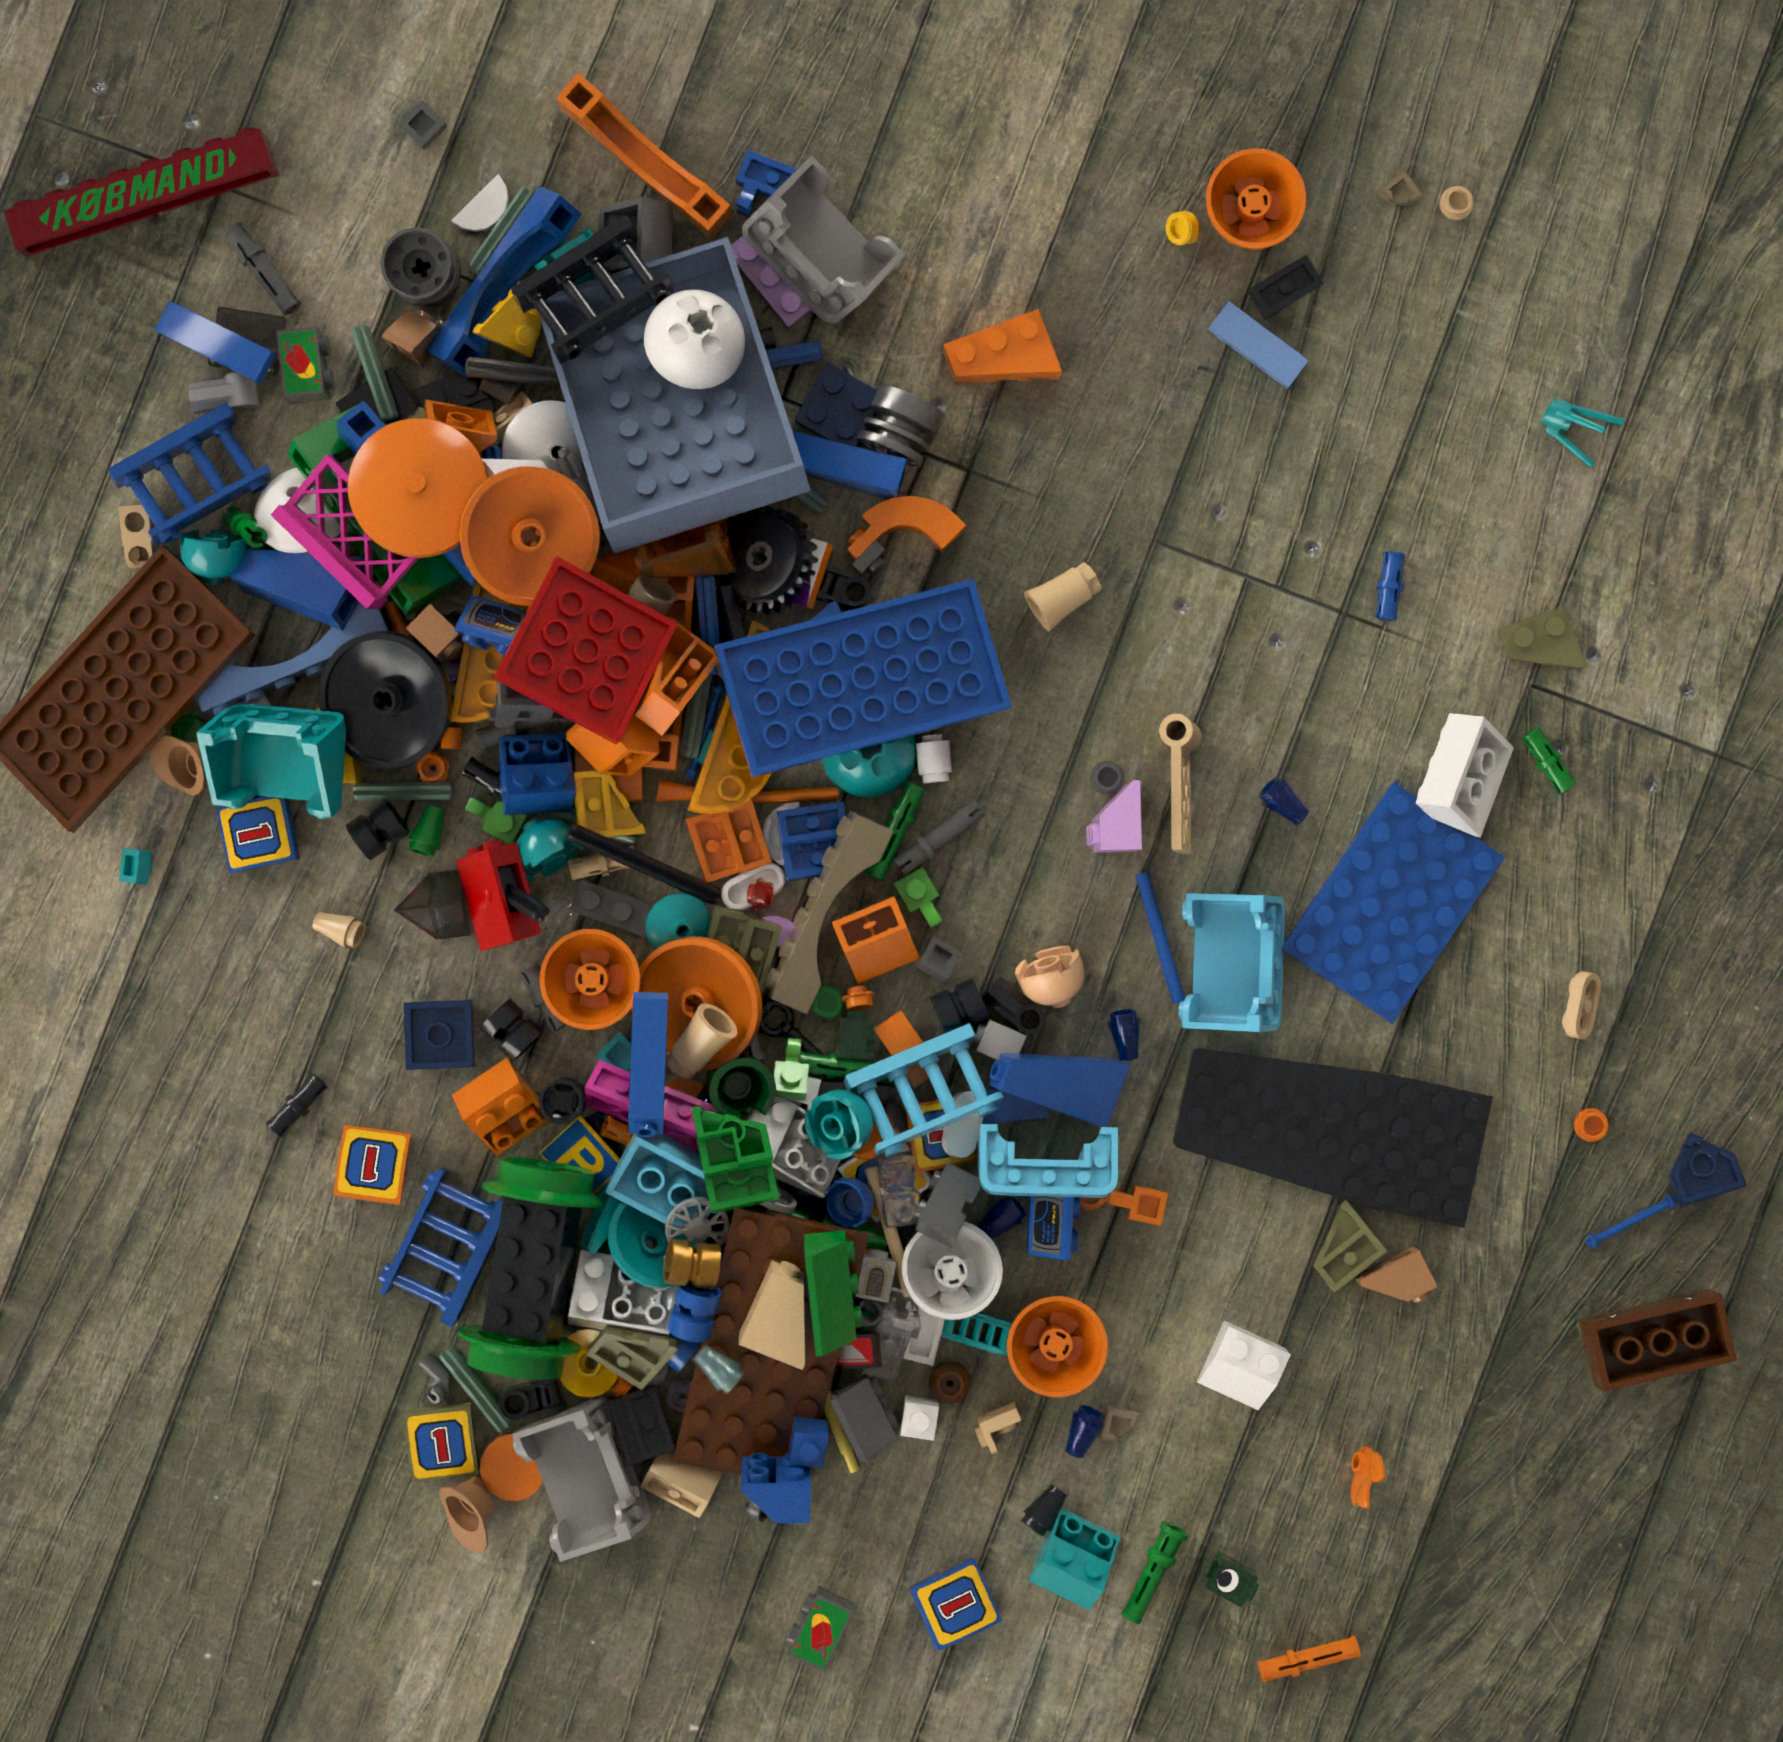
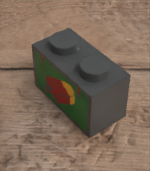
M317 326L276 331L284 398L291 404L330 400V389H334V376L332 370L327 369L326 356L331 355L328 336H324Z
M818 1585L814 1595L808 1592L800 1609L805 1614L799 1625L793 1623L785 1642L789 1643V1656L824 1673L854 1613V1603Z

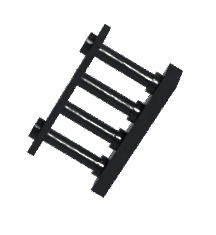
M626 215L511 287L515 301L522 312L525 313L530 309H536L557 338V341L552 343L551 346L559 364L567 360L576 359L583 353L585 348L651 306L658 305L674 292L671 278L667 271L655 278L632 247L637 242L633 225ZM617 254L623 256L644 285L626 296L604 266L607 260ZM588 272L596 276L615 303L600 314H597L575 283L577 279ZM559 291H565L586 320L584 324L570 333L547 302L549 297Z

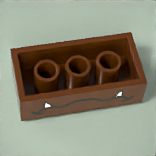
M1711 1289L1579 1319L1594 1385L1604 1392L1737 1361L1722 1295Z

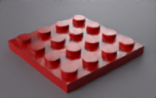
M556 556L493 679L616 745L620 742L678 623Z

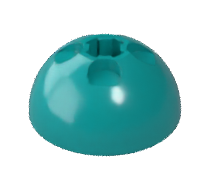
M917 735L821 759V763L832 783L845 793L865 799L887 796L902 787L915 769L917 763Z

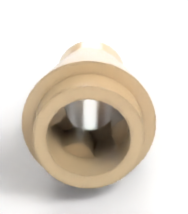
M322 911L316 914L312 924L313 930L322 933L345 949L350 947L357 948L361 944L366 931L365 923L360 922L358 917L329 914Z

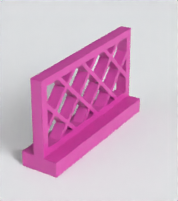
M326 454L286 504L278 505L271 516L366 609H381L388 601L386 596L419 558L407 557L406 559L395 560V553L388 551V560L372 561V539L365 532L363 537H348L347 517H355L353 512L347 513L346 493H348V488H346V482L348 483L349 472L332 455ZM329 467L338 474V489H323L322 475ZM339 493L340 513L324 514L323 494ZM316 494L317 514L307 515L297 506L306 495ZM340 517L341 538H330L325 533V518ZM349 541H364L365 561H354L349 556ZM335 542H341V547ZM388 564L389 579L382 587L373 579V565ZM359 565H365L366 572Z

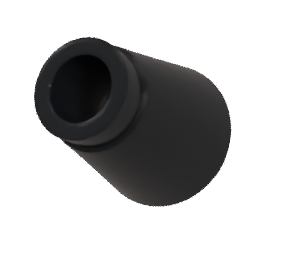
M1050 1484L1048 1489L1023 1511L1025 1515L1021 1521L1043 1537L1047 1530L1051 1531L1067 1495Z

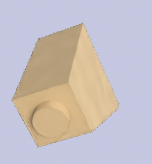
M772 1260L740 1329L739 1345L803 1370L805 1366L803 1273L792 1263L786 1261L777 1263Z

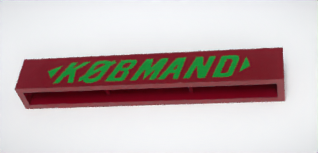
M249 127L237 131L236 136L227 139H210L204 143V146L193 150L191 148L176 150L172 153L171 157L162 160L158 158L145 160L140 164V167L131 170H114L108 174L109 177L97 181L95 179L80 181L77 183V187L66 191L63 189L49 191L45 194L44 198L35 201L29 199L18 201L13 204V208L4 210V214L15 248L28 257L279 176V172L268 138L260 128Z

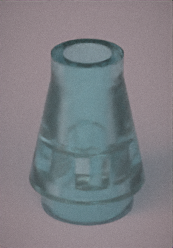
M707 1344L693 1358V1361L698 1364L717 1391L721 1389L726 1394L729 1393L744 1375V1372L739 1368V1363L711 1349Z

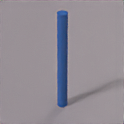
M1149 872L1137 874L1135 876L1172 1003L1184 1001V993Z

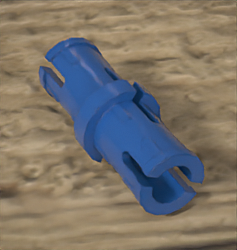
M1388 551L1384 552L1381 579L1377 581L1376 588L1379 590L1375 619L1397 621L1400 592H1403L1404 584L1401 582L1406 555Z

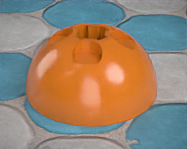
M1246 149L1227 157L1214 170L1206 190V209L1214 229L1227 242L1249 250L1266 249L1284 241L1298 227L1306 208L1305 185L1298 170L1282 155L1266 149Z
M582 929L563 936L549 949L541 965L540 990L547 1007L563 1023L578 1029L596 1030L616 1023L630 1011L633 1006V993L639 992L640 969L635 955L621 939L603 930Z
M1048 1296L1030 1303L1016 1316L1008 1333L1007 1354L1014 1374L1024 1386L1043 1396L1067 1397L1083 1391L1100 1375L1107 1358L1108 1341L1101 1320L1091 1308L1071 1297Z

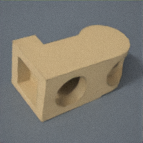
M142 504L119 506L122 546H124L127 566L130 569L141 568L159 549L158 544L154 545L148 533L149 530L156 526Z

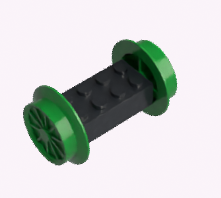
M502 1157L499 1161L497 1178L482 1183V1189L504 1196L483 1325H468L458 1329V1335L470 1343L467 1364L488 1373L514 1378L557 1379L562 1376L565 1357L580 1351L581 1346L578 1343L561 1337L581 1210L582 1208H596L604 1205V1201L592 1193L594 1171L575 1165L547 1160Z

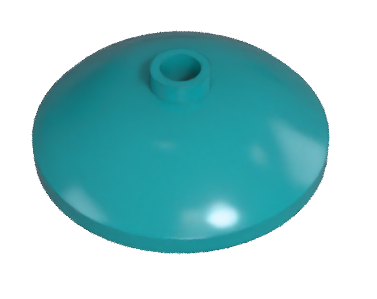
M621 1201L614 1210L608 1226L609 1248L616 1264L630 1279L643 1286L657 1289L677 1286L665 1284L664 1261L669 1244L665 1234V1224ZM680 1234L673 1237V1239L676 1240H684L685 1238H687L685 1234ZM645 1240H650L653 1243L654 1248H648L646 1246ZM691 1241L692 1247H696L698 1242Z

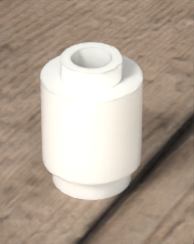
M942 734L922 736V743H916L918 774L919 776L922 775L923 784L949 781V773L952 772L949 740H942Z

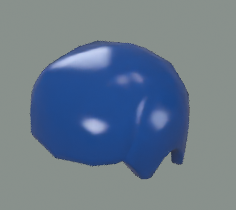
M855 1177L840 1178L835 1180L825 1191L827 1198L826 1209L831 1220L839 1226L856 1228L867 1222L871 1217L875 1198L871 1188L861 1179Z

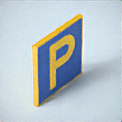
M581 1115L539 1152L547 1161L575 1165L594 1171L593 1194L611 1179L620 1161L618 1156Z

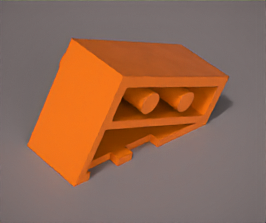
M1039 309L948 342L943 346V354L955 384L997 382L1002 380H1059L1062 374Z
M667 615L668 618H670V619H672L673 621L677 622V621H676L675 619H673L671 616ZM677 622L678 625L635 711L636 717L662 736L718 663L715 650L679 622Z

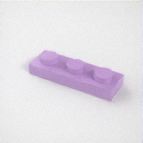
M744 236L731 245L738 268L788 329H791L813 311L752 248Z

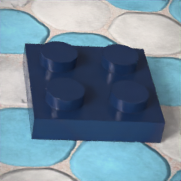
M826 362L794 421L826 440L857 447L859 442L856 438L859 431L867 430V427L863 425L865 417L874 418L876 414L870 406L877 389Z
M473 1000L404 1002L406 1070L475 1067Z

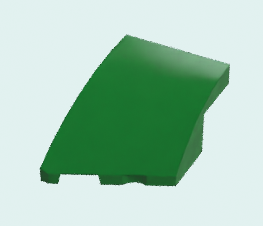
M697 1106L692 1107L697 1144L711 1214L779 1200L772 1166L773 1154L766 1124L752 1120H741L736 1116L728 1114H717Z

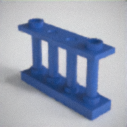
M227 402L108 468L110 477L118 489L123 486L131 487L156 526L148 531L150 540L154 545L160 542L167 544L175 540L180 535L179 531L248 492L255 494L262 491L269 484L271 471L267 464L256 470L231 432L232 425L236 423L234 413ZM212 436L220 438L244 475L243 478L229 486L225 485L202 449V442ZM184 452L191 455L215 493L199 503L196 502L172 465L173 458ZM153 469L161 471L185 508V511L167 520L142 481L144 479L143 475Z
M441 1167L436 1173L431 1171L422 1187V1190L426 1191L424 1199L393 1264L387 1263L378 1281L383 1283L379 1291L383 1295L389 1293L393 1286L396 1285L440 1306L439 1310L444 1312L440 1322L453 1327L458 1322L496 1243L504 1196L500 1197L497 1202L491 1201L489 1203L445 1182L444 1179L449 1169ZM437 1193L484 1215L483 1219L488 1222L483 1232L477 1231L473 1233L429 1212ZM425 1224L469 1245L468 1249L473 1251L468 1263L463 1261L460 1264L416 1243L415 1239L422 1225ZM408 1254L455 1276L454 1280L458 1281V1285L454 1293L448 1292L444 1294L400 1273Z

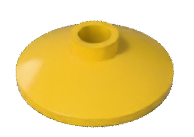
M583 1329L567 1337V1339L575 1341L581 1347L578 1353L565 1357L560 1380L575 1395L581 1397L602 1395L614 1386L619 1375L600 1363H597L594 1369L589 1365L590 1357L586 1355L588 1346L602 1331Z

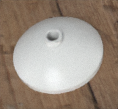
M554 400L540 401L519 411L512 418L504 432L501 445L502 459L541 460L548 469L560 473V469L555 461L556 459L551 455V449L554 446H559L561 449L567 447L569 453L574 451L579 462L584 464L566 403Z
M297 467L280 474L265 487L257 500L254 511V518L257 520L256 524L267 532L268 538L266 543L276 550L287 553L308 552L271 516L278 505H285L306 480ZM330 469L338 479V474L333 469ZM316 494L306 495L297 505L307 515L317 514ZM324 505V514H330ZM325 518V533L330 538H335L341 532L340 526L334 518Z

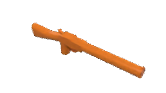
M660 780L656 803L691 800L695 787ZM838 786L760 790L752 798L753 804L836 800L839 802Z

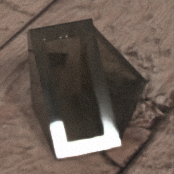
M458 870L428 873L394 909L395 912L436 940L471 936L467 900Z

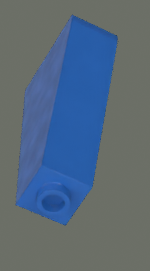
M792 431L806 476L886 500L899 496L906 473V459Z
M246 549L242 561L230 575V578L243 593L340 630L345 628L359 603L310 553ZM350 556L354 561H365L364 558L359 556ZM359 565L366 572L365 565Z
M633 993L628 1125L629 1134H636L640 1137L663 1135L668 1037V993Z
M1001 1053L999 1060H996L991 1068V1081L989 1085L1000 1091L1095 1125L1108 1127L1130 1065L1108 1057Z

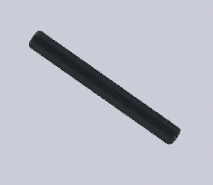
M572 823L567 831V840L693 895L713 905L720 897V888L579 824Z

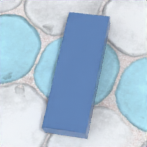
M1230 301L1226 303L1207 329L1286 389L1289 388L1309 361Z

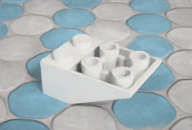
M775 1097L766 1115L760 1113L755 1107L751 1109L749 1114L742 1113L741 1120H752L766 1124L773 1154L772 1166L775 1178L815 1196L824 1198L825 1191L829 1188L840 1160L828 1158L825 1156L827 1154L826 1151L820 1146L815 1148L811 1143L805 1128L804 1117L806 1111L786 1098Z
M581 1250L568 1314V1324L603 1330L607 1325L645 1333L669 1335L670 1332L667 1329L672 1308L675 1306L674 1299L678 1285L662 1289L643 1286L623 1273L612 1255L593 1254Z

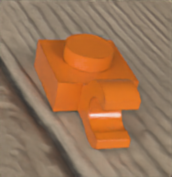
M1134 1185L1132 1194L1114 1190L1107 1196L1105 1202L1110 1205L1128 1208V1219L1161 1226L1168 1193Z

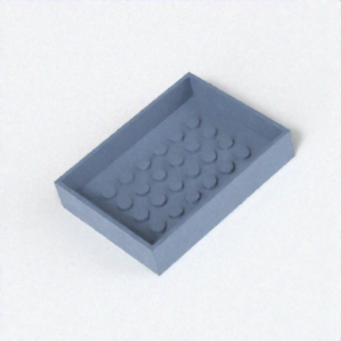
M728 237L645 263L655 278L667 271L674 289L672 294L691 289L711 292L728 302L738 314L745 334L743 359L735 373L717 386L706 389L681 387L665 379L652 366L644 347V330L650 314L657 305L651 306L585 348L583 353L576 359L567 360L562 364H559L551 346L552 343L557 341V338L540 316L603 530L614 554L810 491L804 465ZM631 268L611 274L626 296L644 286ZM598 279L577 285L597 314L615 304ZM559 291L547 299L548 304L569 333L586 322L565 291Z

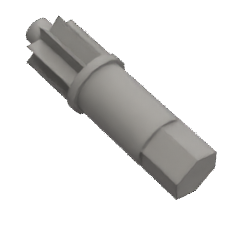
M567 447L559 450L560 458L555 461L561 474L572 480L586 494L595 510L598 524H600V516L591 487L586 478L587 474L583 471L574 451L569 453Z

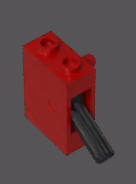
M502 839L482 844L483 846L466 850L468 856L456 860L480 951L508 945L542 934L539 922H543L545 916L549 915L550 911L544 903L531 896L517 842L503 844Z

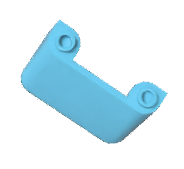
M1186 893V900L1182 905V916L1184 920H1187L1190 927H1195L1193 994L1187 995L1185 1000L1181 1001L1179 1005V1018L1182 1021V1028L1248 1032L1277 1031L1282 1017L1284 950L1281 948L1284 944L1285 906L1283 899L1280 896Z
M980 1124L977 1142L978 1173L980 1185L989 1194L1101 1198L1110 1195L1117 1186V1127H1101L1099 1136L1094 1142L1083 1144L1078 1160L1014 1159L1015 1142H1007L1000 1136L998 1124Z

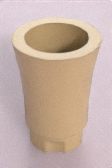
M1083 562L1076 568L1072 567L1054 579L1025 591L1024 596L1038 622L1045 630L1051 631L1067 615L1092 599V595L1101 591L1102 586L1093 569Z
M708 1003L700 1004L691 1022L672 1046V1051L667 1055V1065L670 1070L684 1079H691L698 1071L703 1069L708 1061L724 1045L736 1037L737 1027L735 1023L720 1008Z

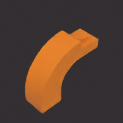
M917 496L891 498L873 506L862 515V521L869 528L866 531L860 528L848 540L851 546L847 551L856 560L875 540L879 542L884 536L897 530H911L926 537L943 553L966 530V524L950 509L936 501Z

